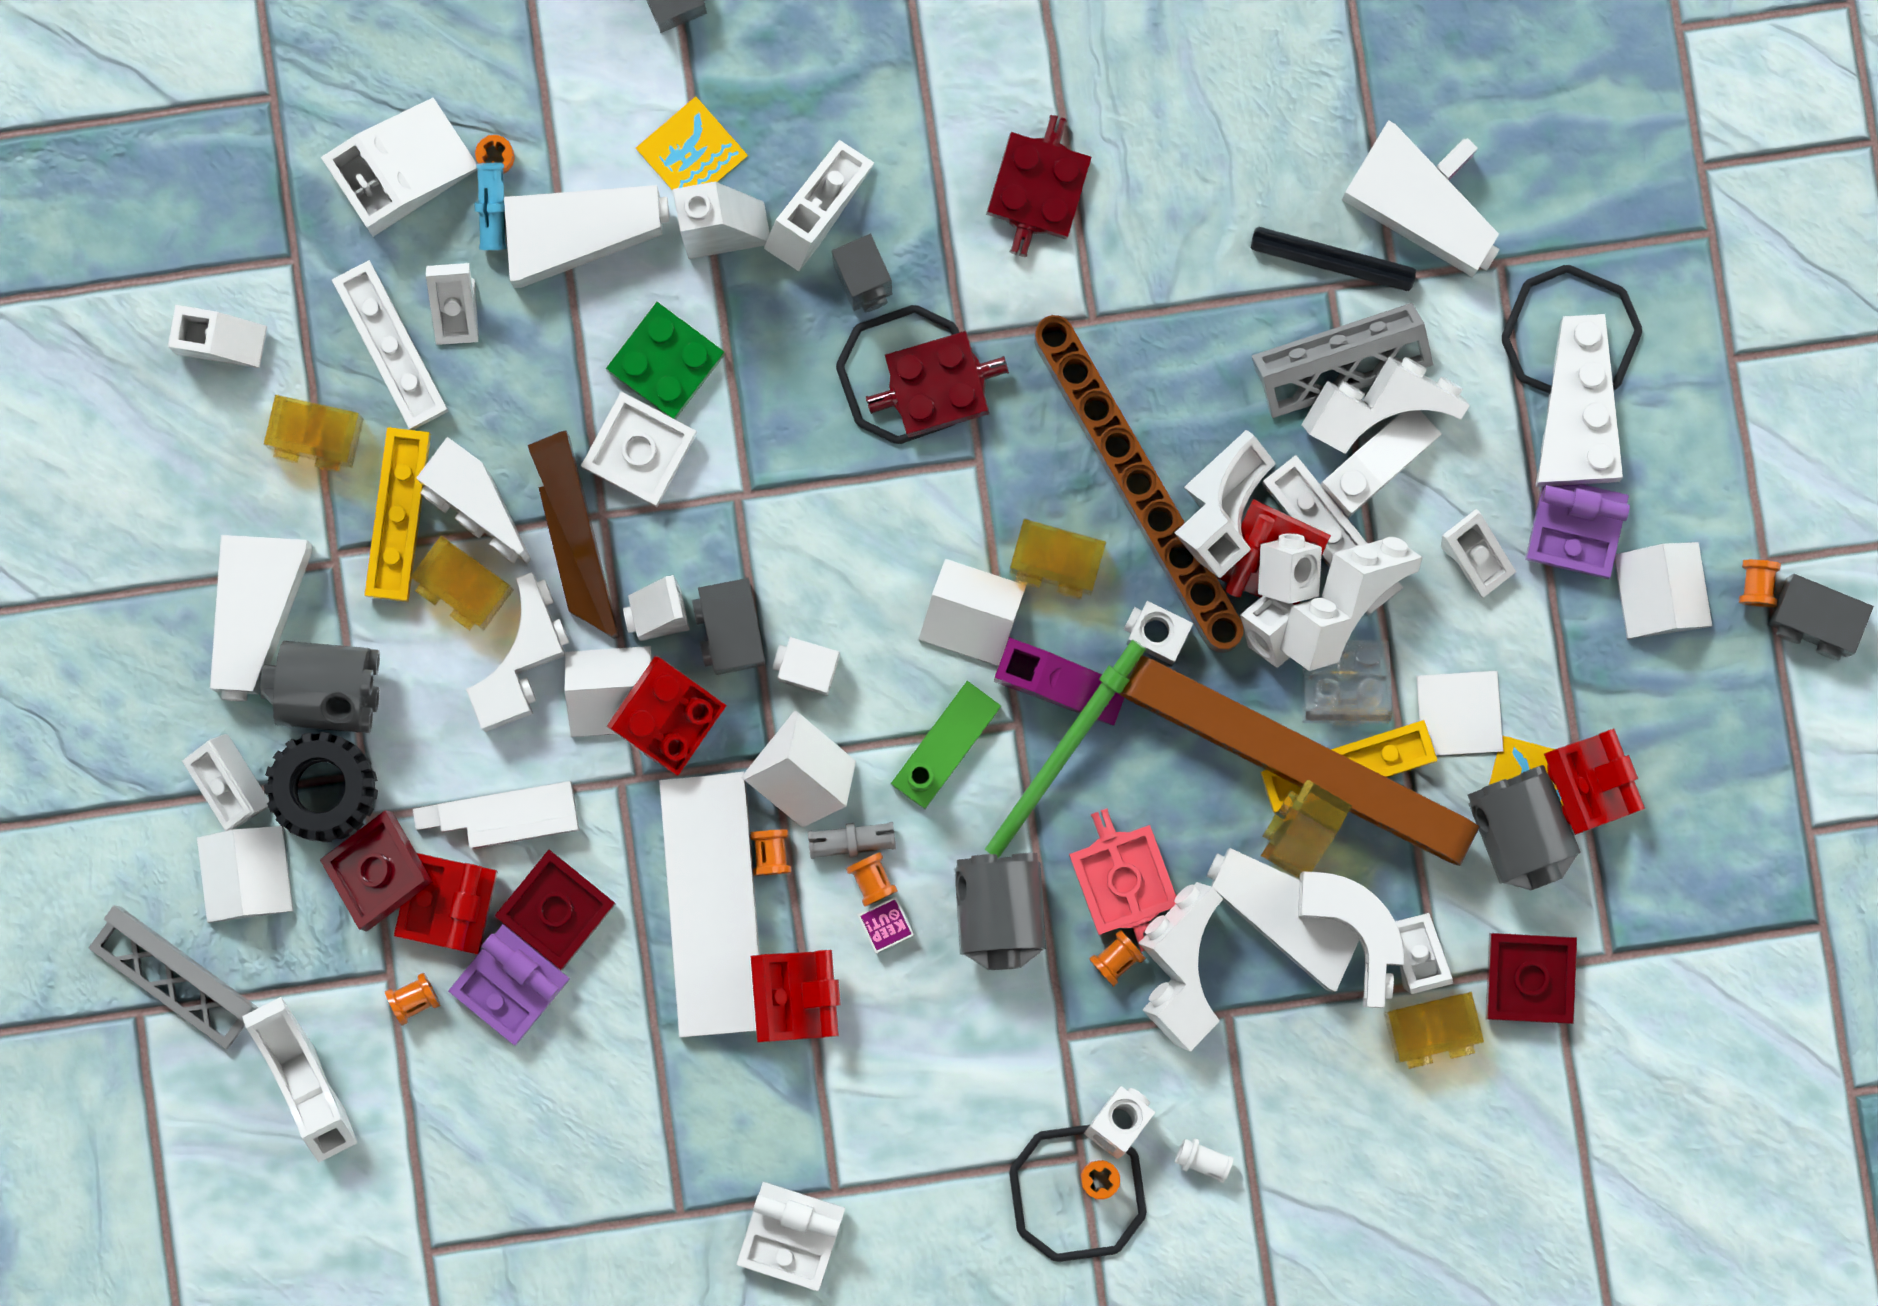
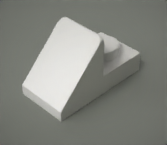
M469 263L426 266V280L436 345L478 342L475 280L471 278Z
M1477 509L1442 535V550L1459 564L1473 589L1481 597L1484 598L1516 573L1507 555Z
M1426 913L1395 921L1400 932L1404 950V965L1400 966L1403 988L1410 994H1415L1453 984V978L1430 914Z

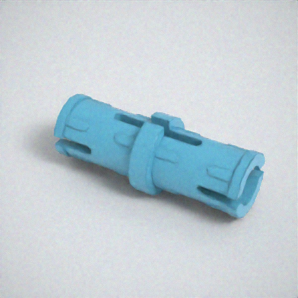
M504 163L476 164V169L478 170V202L474 203L475 212H479L480 250L507 249V244L505 243Z

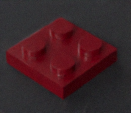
M386 810L320 859L358 929L363 931H369L433 882L394 813Z
M548 849L495 914V917L556 967L563 970L617 903Z
M1489 933L1485 1019L1574 1024L1577 937Z

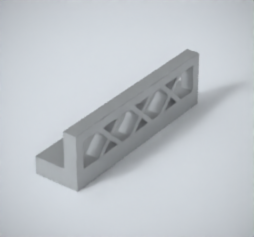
M1413 303L1252 355L1254 368L1263 384L1272 418L1313 405L1324 387L1315 382L1322 372L1331 369L1340 373L1333 382L1338 387H1340L1343 381L1359 390L1372 386L1389 356L1402 363L1403 360L1395 357L1403 345L1415 341L1418 342L1420 355L1409 359L1417 362L1424 368L1433 365L1425 324ZM1373 356L1380 359L1372 371L1361 373L1355 370L1364 358ZM1288 383L1300 386L1293 397L1277 402L1274 388Z
M113 905L104 918L107 923L88 948L223 1048L228 1049L245 1027L242 1016L258 1009V1007L124 908ZM117 929L131 939L133 954L116 957L102 946L114 930ZM138 945L145 949L147 952L139 953ZM154 956L164 963L167 979L150 982L143 977L140 958ZM133 959L135 970L123 961ZM173 971H175L181 977L174 978ZM188 981L198 988L202 1005L184 1007L177 1002L174 983ZM168 985L169 995L157 986ZM207 996L213 999L215 1003H208ZM224 1007L238 1018L225 1036L211 1027L210 1008ZM202 1010L204 1021L191 1011Z

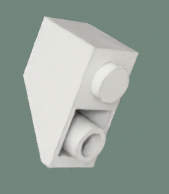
M175 305L168 347L176 355L260 368L267 326L217 311Z

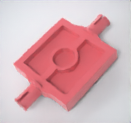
M1107 808L1100 811L1106 827L1103 826L1098 812L1091 814L1099 839L1090 847L1069 854L1098 935L1118 928H1133L1139 943L1144 938L1143 933H1145L1149 921L1159 913L1170 910L1176 904L1174 902L1176 894L1151 826L1148 825L1131 832H1116ZM1139 945V947H1140V952L1145 951V950Z

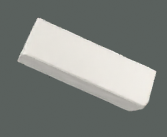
M227 734L210 739L182 760L225 831L237 828L268 808L267 803L269 799Z

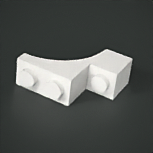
M1389 356L1364 400L1362 398L1365 394L1356 387L1344 381L1338 387L1327 381L1304 419L1302 426L1309 435L1346 454L1361 434L1389 416L1407 411L1431 410L1462 419L1470 405L1460 395L1463 389L1444 377H1440L1438 382H1435L1424 376L1427 369L1417 362L1404 357L1401 363Z
M1247 430L1184 487L1201 509L1175 532L1194 558L1218 578H1221L1251 550L1244 541L1241 532L1243 511L1255 487L1276 464L1257 438Z
M1386 537L1379 541L1358 545L1354 548L1334 553L1322 597L1314 598L1291 607L1280 650L1308 671L1338 663L1352 631L1368 608L1395 583L1411 574L1419 572L1423 557L1411 550L1406 542L1395 537Z
M532 572L516 578L521 597V620L517 637L509 654L487 678L466 689L479 725L484 732L533 714L530 703L536 701L535 694L528 678L520 680L518 674L565 656L562 645L569 643L561 620L552 621L547 605L553 604L554 601L545 579L537 582Z
M1198 882L1185 887L1174 900L1176 904L1165 916L1157 917L1147 926L1145 930L1146 936L1138 943L1171 978L1169 982L1162 983L1149 996L1150 1002L1143 1008V1012L1175 1046L1190 1052L1220 1021L1204 996L1199 978L1198 956L1204 929L1212 913L1223 898L1213 887Z
M282 997L242 1016L246 1029L261 1051L286 1099L303 1141L318 1163L357 1144L345 1108L327 1082L314 1045Z

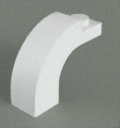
M1300 873L1298 917L1336 920L1346 925L1356 934L1362 944L1365 955L1363 1007L1384 1008L1385 999L1392 1000L1394 986L1393 973H1386L1387 965H1404L1402 939L1389 910L1371 891L1353 880L1329 873Z

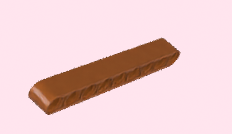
M1058 315L1045 317L1039 322L1035 331L1034 343L1040 357L1205 644L1211 650L1218 653L1232 651L1239 644L1243 636L1244 627L1240 617L1215 574L1200 564L1192 554V564L1187 568L1180 569L1171 564L1169 560V552L1178 547L1187 549L1175 534L1185 523L1072 325L1067 319ZM1049 328H1058L1065 334L1066 340L1061 346L1050 347L1042 339L1043 332ZM1078 364L1085 369L1087 377L1081 383L1072 384L1064 378L1063 370L1068 365ZM1091 401H1100L1107 407L1108 414L1102 420H1091L1085 415V405ZM1114 437L1122 438L1127 442L1129 452L1120 458L1113 457L1106 451V442ZM1141 474L1149 480L1150 489L1141 495L1134 494L1128 489L1126 480L1131 475ZM1154 511L1167 513L1171 519V527L1162 532L1153 530L1148 524V515ZM1198 584L1208 586L1214 595L1213 602L1206 606L1195 604L1190 596L1191 588ZM1219 621L1230 623L1235 631L1234 639L1228 643L1217 641L1211 632L1212 625Z
M1142 655L1127 676L1130 681L1119 694L1134 704L1454 865L1461 866L1480 828L1468 818Z

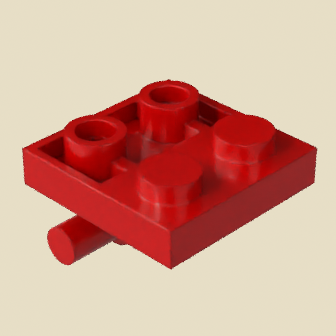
M1253 499L1241 524L1243 539L1251 550L1218 579L1228 583L1225 591L1232 596L1241 597L1243 591H1246L1261 598L1263 595L1258 594L1261 544L1279 540V535L1298 534L1305 537V542L1321 546L1322 556L1331 535ZM1301 601L1295 602V603H1292V604H1293V605L1300 604Z
M655 656L606 727L638 748L657 764L659 763L673 774L679 776L727 705L666 661Z
M1614 728L1544 753L1548 763V775L1557 787L1563 803V813L1567 822L1572 826L1575 835L1645 809L1635 780L1638 779L1630 755L1625 756Z
M417 853L433 882L400 907L394 936L478 955L482 945L498 871L474 864Z
M832 950L750 956L757 1043L839 1036L837 1006L841 1005L839 979L834 980Z

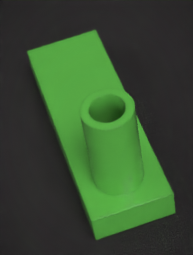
M966 681L896 775L891 785L923 809H926L997 714L1001 705L969 681Z

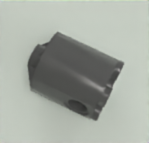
M283 641L280 645L276 665L263 666L260 682L261 699H267L273 705L275 725L370 733L373 712H377L379 705V687L373 686V675H378L380 650L364 647Z
M1544 765L1525 771L1508 780L1504 779L1467 795L1470 801L1468 803L1476 824L1480 827V835L1500 884L1505 883L1530 891L1563 879L1577 855L1581 853L1570 824L1563 813V806L1555 786Z
M1037 853L1012 854V857L997 858V854H983L957 860V867L954 870L960 954L967 956L987 970H1006L1021 968L1046 949L1041 863L1038 862Z

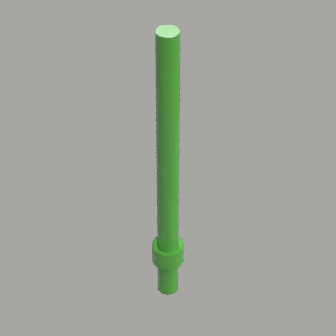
M1132 639L1114 666L1108 665L1099 678L1102 683L986 846L985 850L989 854H997V858H1000L1116 692L1120 694L1130 681L1127 677L1146 650L1140 643Z

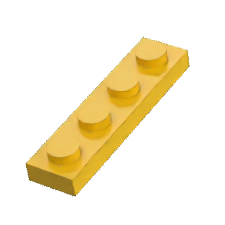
M387 427L364 594L366 597L409 602L423 495L420 492L424 488L416 478L428 462L431 440L430 432Z
M1425 720L1331 749L1387 778L1438 761ZM1268 770L1260 772L1273 814L1321 799V797L1294 785Z

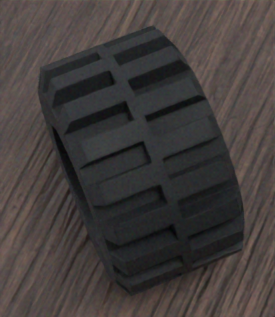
M320 732V734H302V738L298 740L291 739L285 743L287 747L282 752L278 750L272 757L275 761L272 767H267L265 774L268 776V784L264 785V794L268 795L269 802L267 805L270 812L275 814V820L282 827L288 829L290 833L310 841L332 842L334 839L342 840L349 837V833L353 830L358 831L364 825L362 822L366 816H371L374 810L372 808L373 800L377 799L378 790L375 789V781L378 780L376 772L371 768L370 764L372 763L369 758L350 741L325 732ZM319 762L335 765L341 770L345 778V793L342 800L335 808L325 813H316L308 810L301 804L298 797V783L301 775L311 765Z

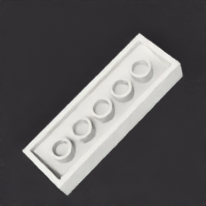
M744 771L659 780L680 1038L756 1031L750 956L760 955L747 787L746 781L741 778Z

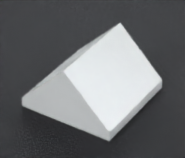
M1699 542L1665 543L1615 555L1614 563L1627 639L1712 627Z
M945 559L930 599L919 640L999 666L1026 585Z
M651 646L565 652V697L571 737L616 734L606 726L652 661Z
M794 711L741 778L803 828L847 806L856 761L801 714Z
M282 826L233 829L197 837L207 923L294 911Z

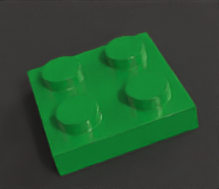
M656 302L606 367V371L662 413L676 420L724 357L725 351L659 302Z

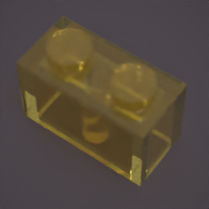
M275 395L264 445L269 450L274 451L273 458L291 463H298L299 457L316 460L314 466L317 468L340 472L341 466L353 467L364 419L357 412Z
M1023 519L1009 573L1017 575L1015 581L1018 583L1040 588L1041 583L1045 582L1058 586V594L1081 599L1083 593L1087 595L1092 594L1106 542Z
M443 536L439 537L411 575V578L419 584L415 590L416 593L434 606H436L439 600L454 609L449 616L469 631L474 625L484 631L514 590L508 583Z
M1307 779L1298 794L1292 790L1287 794L1278 810V813L1283 815V817L1281 818L1275 814L1268 824L1262 837L1269 841L1261 856L1300 879V873L1313 871L1337 835L1352 805Z
M1472 992L1384 1012L1396 1063L1407 1061L1408 1069L1432 1064V1055L1448 1051L1450 1059L1474 1054V1045L1484 1042Z

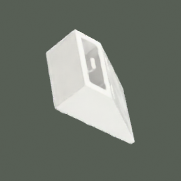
M434 98L354 135L321 157L373 237L477 170L476 161Z
M447 437L416 478L424 487L420 493L425 496L426 500L444 513L450 507L458 513L455 519L459 524L479 539L483 533L490 536L492 540L489 544L511 563L514 564L520 558L528 564L531 560L529 553L491 474L480 460Z

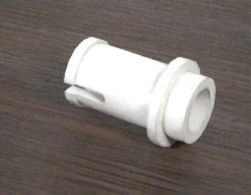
M1194 1138L1192 1141L1184 1139L1177 1153L1175 1163L1182 1165V1170L1186 1172L1190 1168L1224 1183L1231 1170L1233 1157L1199 1145L1198 1139Z

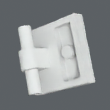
M763 1181L736 1265L819 1291L845 1207Z

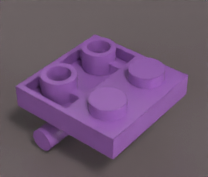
M1584 484L1545 485L1541 487L1525 560L1609 579L1612 573L1623 521L1627 520L1630 505L1627 504L1629 495Z
M502 924L495 934L492 933L481 946L483 949L448 992L516 1046L568 983L570 978L507 926Z

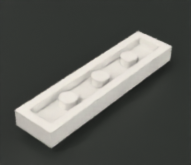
M370 260L332 279L409 429L414 430L449 412Z
M1297 455L1262 481L1263 486L1287 515L1331 535L1321 556L1329 568L1334 553L1354 548L1358 545L1368 544ZM1397 582L1387 589L1366 611L1367 615L1369 616L1402 590V585Z

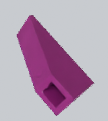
M1009 637L994 677V682L1080 714L1102 683L1099 680L1102 674L1051 652ZM1116 692L1097 720L1114 726L1124 697Z

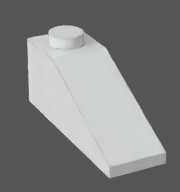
M838 140L775 220L764 249L797 271H800L826 237L873 167L874 162Z
M1420 410L1402 412L1321 483V486L1348 519L1442 434Z
M674 575L666 576L628 595L630 607L623 608L628 633L636 631L640 641L690 630L681 588Z

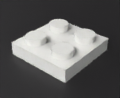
M621 391L581 467L641 500L658 507L697 431Z

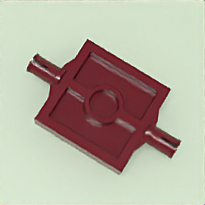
M1050 115L1044 138H1030L1014 132L1009 134L986 211V215L1005 220L1017 229L1009 252L1016 255L1021 240H1023L1019 253L1021 257H1027L1033 234L1047 233L1063 239L1068 238L1092 158L1091 156L1069 150L1063 144H1060L1067 120L1061 117L1058 121L1056 132H1054L1058 119L1056 115Z
M963 331L885 354L890 373V390L866 396V401L870 414L895 406L902 416L906 434L910 438L989 415L990 412L985 398V380L1006 373L1009 374L1005 356L980 363L972 352L967 332Z

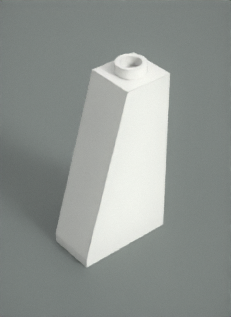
M1388 120L1347 188L1342 201L1471 277L1475 275L1479 267L1487 271L1500 250L1493 245L1499 233L1402 130Z
M716 181L673 189L680 233L688 259L765 246L770 232L763 201Z
M657 185L504 197L510 282L513 288H522L663 235L662 223L669 222L668 198L660 197Z
M221 535L210 689L215 692H222L221 700L247 701V694H260L263 666L271 664L312 554V544L309 541Z
M1231 848L1227 850L1225 856L1217 853L1206 876L1213 879L1211 887L1219 893L1227 905L1319 985L1332 993L1336 992L1359 942L1356 934L1346 925L1336 920L1298 917L1299 879Z

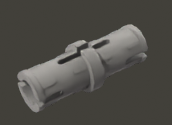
M893 822L855 827L854 823H848L846 828L808 831L811 859L849 854V858L858 857V852L896 849Z

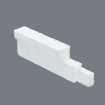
M571 781L413 809L417 831L441 827V832L443 833L467 829L469 847L471 849L580 831Z

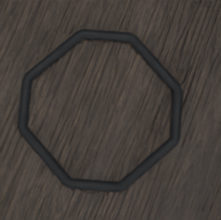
M1562 265L1527 279L1521 287L1502 333V344L1517 379L1543 392L1551 393V385L1524 374L1509 338L1530 288L1562 274L1569 273L1619 294L1634 328L1633 335L1613 381V391L1622 384L1642 335L1641 323L1627 291L1620 285L1571 265Z
M910 305L857 324L853 328L836 363V370L855 423L860 428L894 444H903L948 427L908 438L907 434L897 436L863 420L844 366L861 331L913 313L949 329L951 335L960 333L954 322L918 305Z
M1090 1125L1038 1132L1010 1167L1009 1177L1017 1231L1023 1239L1052 1261L1063 1262L1117 1254L1124 1248L1146 1217L1147 1211L1139 1155L1130 1146L1126 1154L1131 1159L1138 1215L1114 1246L1056 1253L1025 1229L1018 1179L1019 1169L1041 1140L1084 1134Z

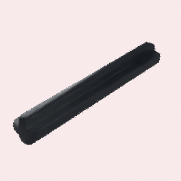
M1256 227L1251 240V249L1254 251L1404 291L1411 290L1416 277V269L1413 267L1263 227Z

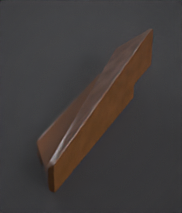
M567 430L561 431L529 444L528 449L544 485L538 488L568 611L606 633L611 638H619L571 439Z

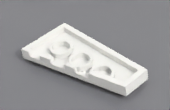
M1605 314L1563 316L1560 321L1552 387L1548 400L1547 420L1535 487L1620 482L1623 478Z

